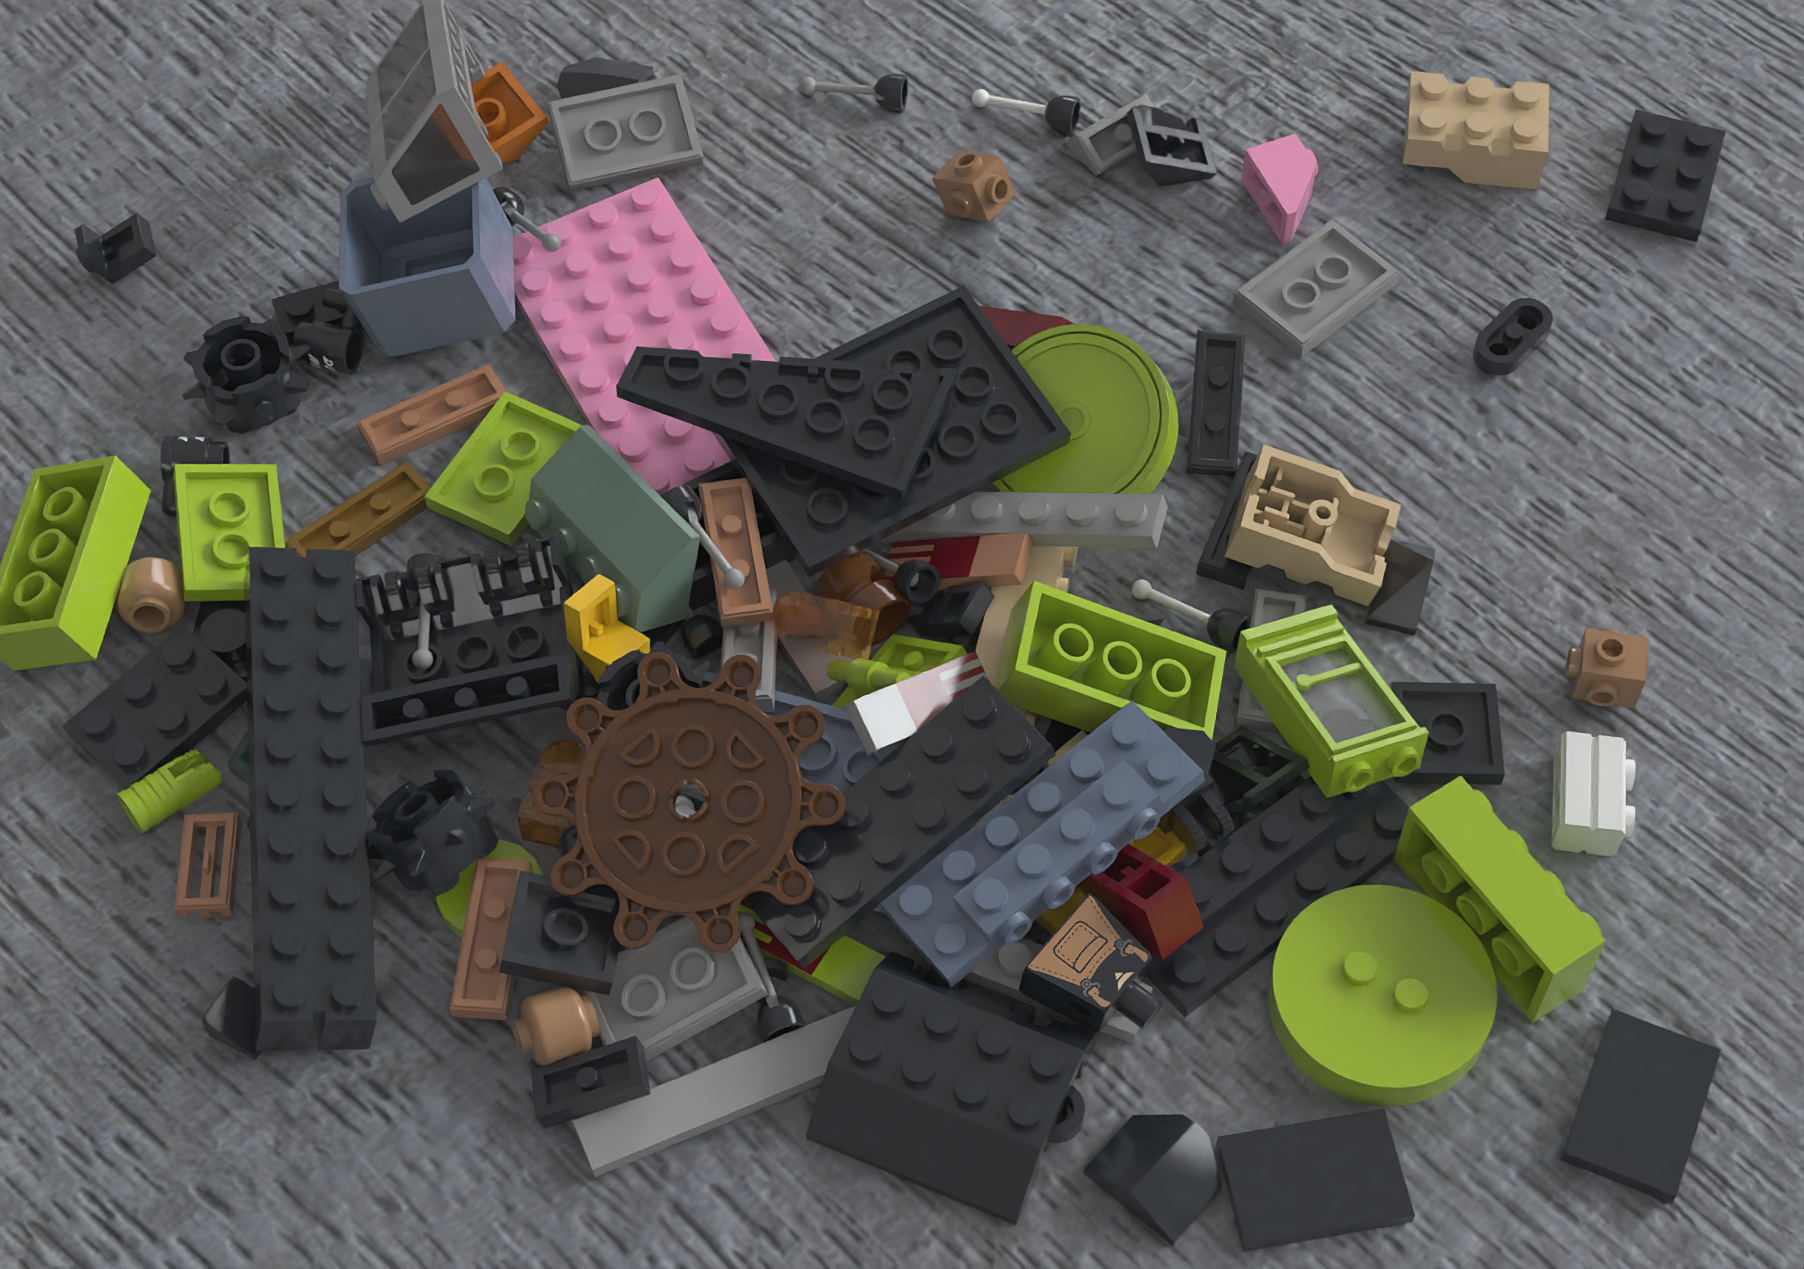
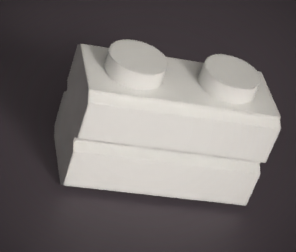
M1569 731L1561 734L1553 755L1551 847L1554 850L1578 853L1583 850L1587 854L1611 857L1617 854L1623 838L1632 837L1635 825V807L1626 805V791H1632L1636 767L1634 760L1626 759V741L1623 738L1602 735L1592 737L1591 734Z

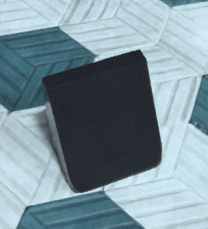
M232 976L204 1014L202 1022L210 1037L256 1060L262 1051H255L254 988L245 981Z

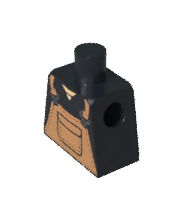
M1090 893L1025 966L1018 989L1024 995L1093 1032H1100L1117 1011L1143 1030L1152 1021L1163 1004L1158 998L1140 986L1152 960L1150 953Z

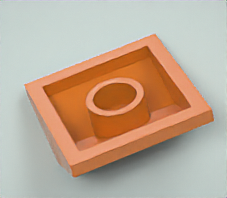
M501 61L485 71V78L471 84L476 112L488 131V135L485 137L494 152L498 153L502 164L518 160L547 126L549 121L547 116ZM439 104L430 117L461 157L467 156L475 161L443 105Z

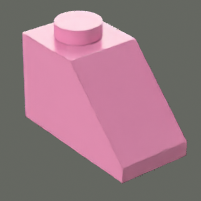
M1296 133L1246 149L1241 179L1282 245L1291 243L1311 198L1314 178L1318 174V163L1314 153L1304 147Z

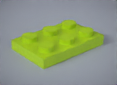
M505 391L424 496L427 508L512 546L528 525L525 506L529 501L531 479L574 432L583 425Z
M174 464L173 481L183 601L244 600V577L249 547L285 548L277 464Z

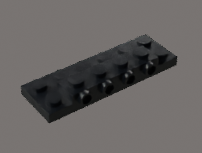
M1300 774L1281 787L1277 794L1279 800L1267 809L1261 803L1249 808L1238 821L1240 828L1229 837H1220L1214 834L1207 839L1206 847L1197 853L1200 858L1185 868L1180 862L1169 867L1187 878L1204 928L1163 960L1148 951L1152 960L1146 976L1184 1017L1188 1016L1275 950L1291 922L1310 904L1335 891L1361 885L1394 859L1409 806L1383 780L1367 785L1356 792L1348 791L1326 798L1311 776L1305 779Z

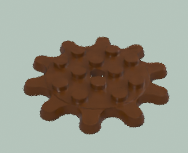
M653 652L645 656L638 666L640 694L631 707L624 710H611L593 698L584 697L572 703L567 710V726L574 735L581 739L585 746L584 762L573 773L566 775L553 774L541 778L534 786L532 793L533 802L538 810L551 816L567 817L574 822L577 829L575 846L569 853L560 857L553 864L550 871V880L552 886L565 896H576L596 885H607L614 889L620 901L619 913L613 927L614 935L618 942L626 948H643L650 943L658 925L663 919L670 915L681 914L688 916L694 921L700 941L709 951L723 953L731 950L738 943L741 935L738 908L741 901L747 895L754 892H767L780 902L793 906L802 904L810 897L814 886L813 878L810 872L794 857L792 849L794 839L806 827L814 825L829 826L838 822L844 815L846 802L839 789L827 784L808 782L802 777L799 770V760L802 753L809 746L816 743L825 731V720L822 713L811 705L797 706L779 716L763 713L757 707L755 701L756 690L761 680L760 666L755 659L741 654L732 656L726 660L719 676L712 684L703 688H693L682 681L677 664L671 656L663 652ZM686 789H699L703 792L705 803L702 804L700 810L689 815V817L679 814L675 806L679 794Z

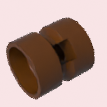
M864 550L828 567L819 578L816 586L817 596L834 615L842 614V625L855 641L863 647L875 646L891 637L892 634H895L902 627L911 611L910 601L898 591L894 582L886 579L883 569Z

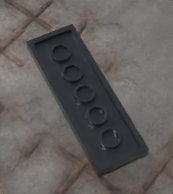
M982 676L843 793L846 809L838 822L829 826L814 825L806 827L797 834L792 848L794 857L810 872L814 882L813 892L805 902L795 906L786 905L767 892H754L747 895L743 900L804 969L1056 755L1052 745Z

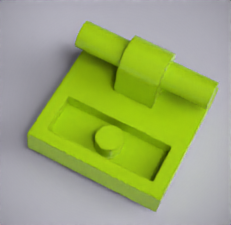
M892 634L871 660L859 658L848 662L834 659L828 663L826 673L829 679L846 682L849 685L832 706L845 709L844 706L853 700L965 656L967 652L960 645Z

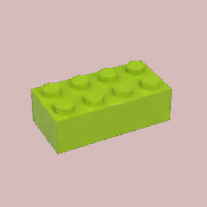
M117 456L34 469L0 564V660L13 671L91 661L97 658L151 490Z
M1033 581L1010 611L995 688L1014 706L1090 733L1130 701H1133L1162 730L1169 727L1203 730L1212 740L1227 651Z
M1459 776L1410 806L1393 860L1422 894L1445 905L1469 925L1487 951L1494 969L1496 981L1527 1018L1534 1023L1583 991L1606 942L1600 927L1588 913L1581 912L1566 896L1560 880L1552 872L1544 871L1530 855L1523 838L1516 831L1508 830L1493 813V808L1487 797L1481 791L1473 790L1464 778Z

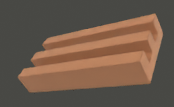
M238 812L184 814L174 907L178 918H189L190 913H198L200 918L211 917V912H220L222 917L233 916L242 823ZM220 826H225L219 896L213 897ZM206 827L199 898H191L198 828Z

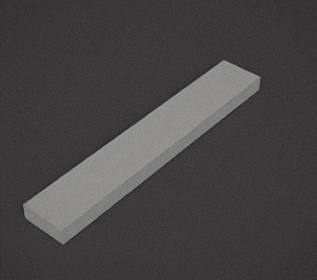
M856 1005L650 1089V1095L573 1120L575 1132L594 1178L822 1084L828 1062Z

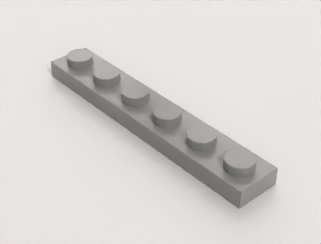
M974 492L878 542L892 543L1027 532L1033 541V546L1157 549L1168 506L1163 494Z

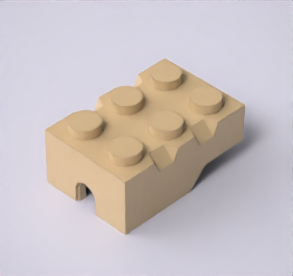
M1411 71L1405 102V116L1408 117L1403 144L1402 164L1449 168L1464 183L1538 190L1548 155L1549 84L1516 81L1510 88L1495 87L1489 78L1470 77L1464 84L1448 83L1444 74Z
M1263 444L1247 475L1224 557L1256 568L1266 564L1283 569L1288 579L1305 585L1318 581L1332 586L1334 594L1369 606L1382 584L1387 564L1384 562L1385 558L1383 555L1396 528L1401 504L1354 489L1339 470Z

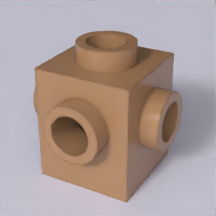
M959 150L932 177L948 216L989 222L1000 213L1001 208L1016 194L1008 176L1007 168L1001 156Z
M1586 627L1579 647L1570 646L1566 660L1565 676L1573 678L1572 698L1589 701L1597 706L1614 705L1635 709L1646 682L1649 638L1623 634L1609 628L1593 629Z

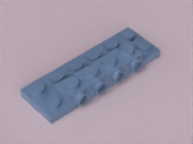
M1130 701L930 861L880 904L881 908L937 973L952 987L1005 943L1012 944L1020 940L1029 931L1032 921L1048 908L1056 909L1063 905L1072 896L1075 886L1091 873L1099 874L1106 870L1114 862L1118 852L1133 839L1140 840L1148 836L1158 825L1160 817L1205 782L1204 771L1133 701Z

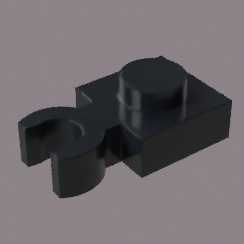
M984 583L950 586L942 598H937L934 595L929 601L921 603L925 610L918 615L909 616L906 622L921 636L930 633L937 639L971 636L982 625L984 614L995 596Z

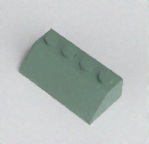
M589 424L580 426L531 479L529 501L525 506L526 520L543 538L559 537L566 562L581 577L585 585L598 574L615 582L617 615L627 626L640 633L686 619L700 535Z

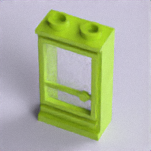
M1332 604L1240 631L1234 669L1294 753L1307 759L1309 765L1307 771L1326 798L1348 791L1356 792L1367 785L1395 776L1403 777L1414 770L1420 769L1429 734L1425 727L1420 728L1338 621V612Z

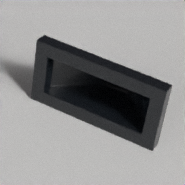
M1390 539L1388 548L1383 555L1385 558L1384 562L1387 564L1382 584L1369 605L1365 624L1411 635L1416 634L1434 562V548Z

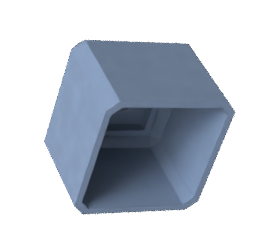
M465 156L394 172L392 175L410 204L415 205L480 171V167L476 161ZM374 177L351 182L340 193L339 289L378 351L388 357H394L503 333L511 327L515 321L512 226L486 178L399 223L391 208L383 211L377 203L370 188V185L375 183Z

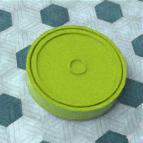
M1072 324L1051 328L1026 339L1016 346L1012 353L1071 432L1069 444L993 482L1000 492L1151 494L1164 477L1171 463L1176 448L1179 427L1178 411L1172 389L1166 377L1151 357L1138 344L1125 335L1112 329L1089 324Z
M1361 885L1341 889L1323 896L1305 908L1291 922L1279 942L1268 986V1006L1272 1026L1281 1046L1292 1062L1311 1080L1326 1090L1355 1102L1377 1106H1401L1428 1100L1443 1093L1460 1081L1472 1068L1484 1047L1494 1021L1497 1006V984L1491 960L1480 939L1469 925L1448 907L1433 898L1406 888L1389 885Z

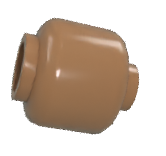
M154 557L138 559L125 568L117 596V610L122 620L132 628L147 633L169 630L178 624L185 612L186 601H183L181 569L173 562Z
M561 986L526 997L520 1005V1019L512 1021V1032L520 1054L530 1052L532 1058L540 1066H544L589 1051L592 1045V1038L599 1036V1025L589 996L587 994L579 995L574 988Z

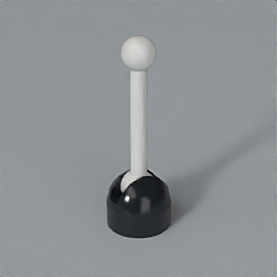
M983 89L976 90L972 95V102L977 107H985L989 104L1044 114L1049 125L1060 132L1073 134L1080 117L1081 100L1079 97L1068 95L1056 96L1047 105L991 96Z
M1137 580L1132 585V594L1135 598L1140 600L1149 598L1206 624L1210 640L1217 647L1230 653H1234L1238 648L1240 631L1246 630L1249 627L1250 617L1235 609L1223 608L1209 615L1152 589L1151 584L1146 580Z

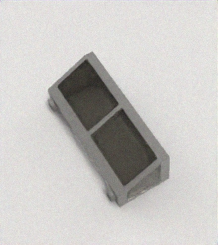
M423 0L366 80L367 99L363 100V104L369 116L375 182L370 185V188L381 209L387 211L391 208L399 223L503 169L498 153L494 152L485 137L488 135V131L477 114L471 84L485 78L484 69L444 0Z

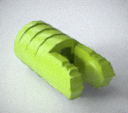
M195 749L160 767L154 773L145 776L139 782H135L129 788L120 791L116 796L131 823L140 834H143L151 827L160 824L166 818L173 816L179 810H183L205 796L209 791L217 788L221 784L223 773L218 768H214L210 762L207 764L208 758Z

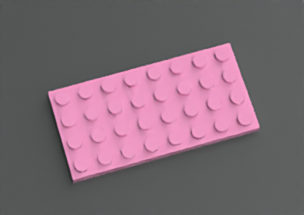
M657 177L539 226L547 234L554 233L559 236L561 245L555 252L546 251L542 246V241L528 231L513 237L515 301L587 425L589 424L659 495L730 462V458L711 431L617 397L616 385L637 346L697 350L704 357L732 358L733 353L752 354V360L777 362L660 179Z

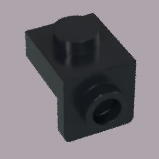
M138 213L101 236L84 224L75 229L78 245L76 255L78 260L87 271L91 273L96 272L111 284L157 256L149 221Z

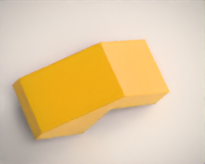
M598 574L564 602L567 641L597 682H599L600 677L606 671L605 666L609 667L613 661L630 651L640 650L641 654L650 652V638L618 620L615 582Z

